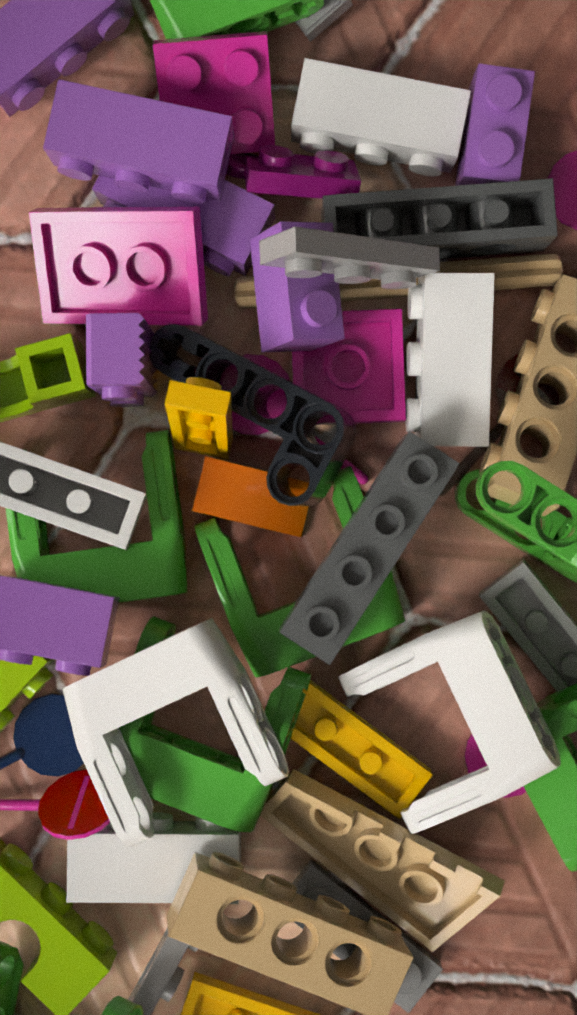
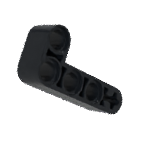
M171 324L157 330L149 344V349L151 350L149 358L157 370L178 382L186 383V379L189 377H200L220 384V377L225 368L230 365L236 366L238 370L237 382L231 390L227 391L231 392L232 411L284 439L266 476L267 488L271 496L279 503L288 506L305 507L321 502L329 492L354 444L356 424L352 416L335 404L184 326ZM180 346L184 350L202 358L198 363V367L184 362L176 355ZM283 389L287 398L286 408L281 415L271 418L267 412L268 398L273 392ZM325 415H332L337 425L335 437L329 443L320 445L315 438V425ZM302 465L309 473L310 483L307 490L297 497L292 493L288 479L293 469Z

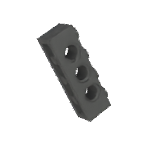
M553 178L323 195L321 219L322 222L333 223V232L439 247V259L541 252L558 236Z
M409 431L405 434L279 627V633L330 665L460 463Z

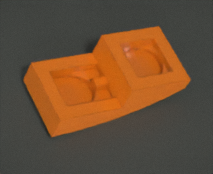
M205 456L192 511L301 537L309 506H288L274 499L267 488V471ZM293 478L288 479L289 487L297 497L303 494L309 486L308 482Z

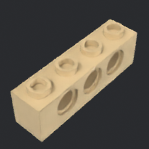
M563 274L552 290L543 289L536 301L531 321L539 324L533 342L526 339L518 354L514 371L522 375L516 392L508 391L504 397L497 416V423L504 425L498 445L494 443L489 444L480 466L479 475L487 466L496 462L514 461L524 465L565 491L577 454V279ZM555 334H564L570 337L576 346V353H568L560 349L556 343ZM538 384L552 386L559 395V405H550L544 402L538 394ZM522 434L532 435L540 441L543 449L541 458L530 457L522 450L520 445V436ZM499 471L490 478L488 494L492 498L513 505L520 497L521 484L514 474L507 471ZM553 504L547 507L542 516H546L558 509L560 505Z
M194 852L166 915L168 937L362 1014L389 1015L414 958L401 937L402 931L397 926L375 916H371L369 921L366 922L349 915L350 910L348 907L328 896L319 895L316 901L296 893V886L279 876L266 874L264 879L253 876L243 871L244 866L239 861L225 854L213 852L209 858ZM246 900L253 904L249 913L241 918H229L223 914L225 908L233 901ZM301 922L305 924L300 935L293 939H282L277 936L279 930L287 923ZM345 943L356 945L354 952L348 958L343 960L331 958L333 951L338 946Z

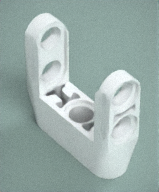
M483 610L426 633L338 676L347 697L354 694L366 695L438 662L487 766L429 790L423 798L414 801L411 806L400 812L411 834L502 798L560 767V754L555 740L498 624L487 611Z
M212 618L63 688L77 749L114 831L121 842L127 847L134 846L153 837L154 822L152 815L154 804L119 727L200 689L208 687L245 769L255 775L263 786H268L288 777L289 770L285 755L249 676Z

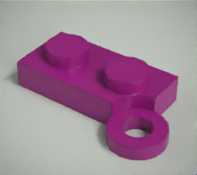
M277 145L260 147L259 156L250 153L230 154L226 172L229 176L244 179L246 192L323 199V195L359 193L362 181L354 160L348 159L346 155L340 152L322 150L316 152L315 156L293 154L286 147Z

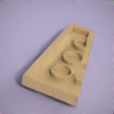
M295 769L269 795L260 815L432 952L498 899L502 893L505 880L416 833L411 834L405 827Z

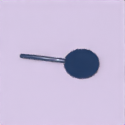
M45 695L34 699L23 708L15 722L13 740L16 750L0 758V770L22 759L28 768L37 773L56 777L72 773L83 765L84 762L76 746L64 695Z

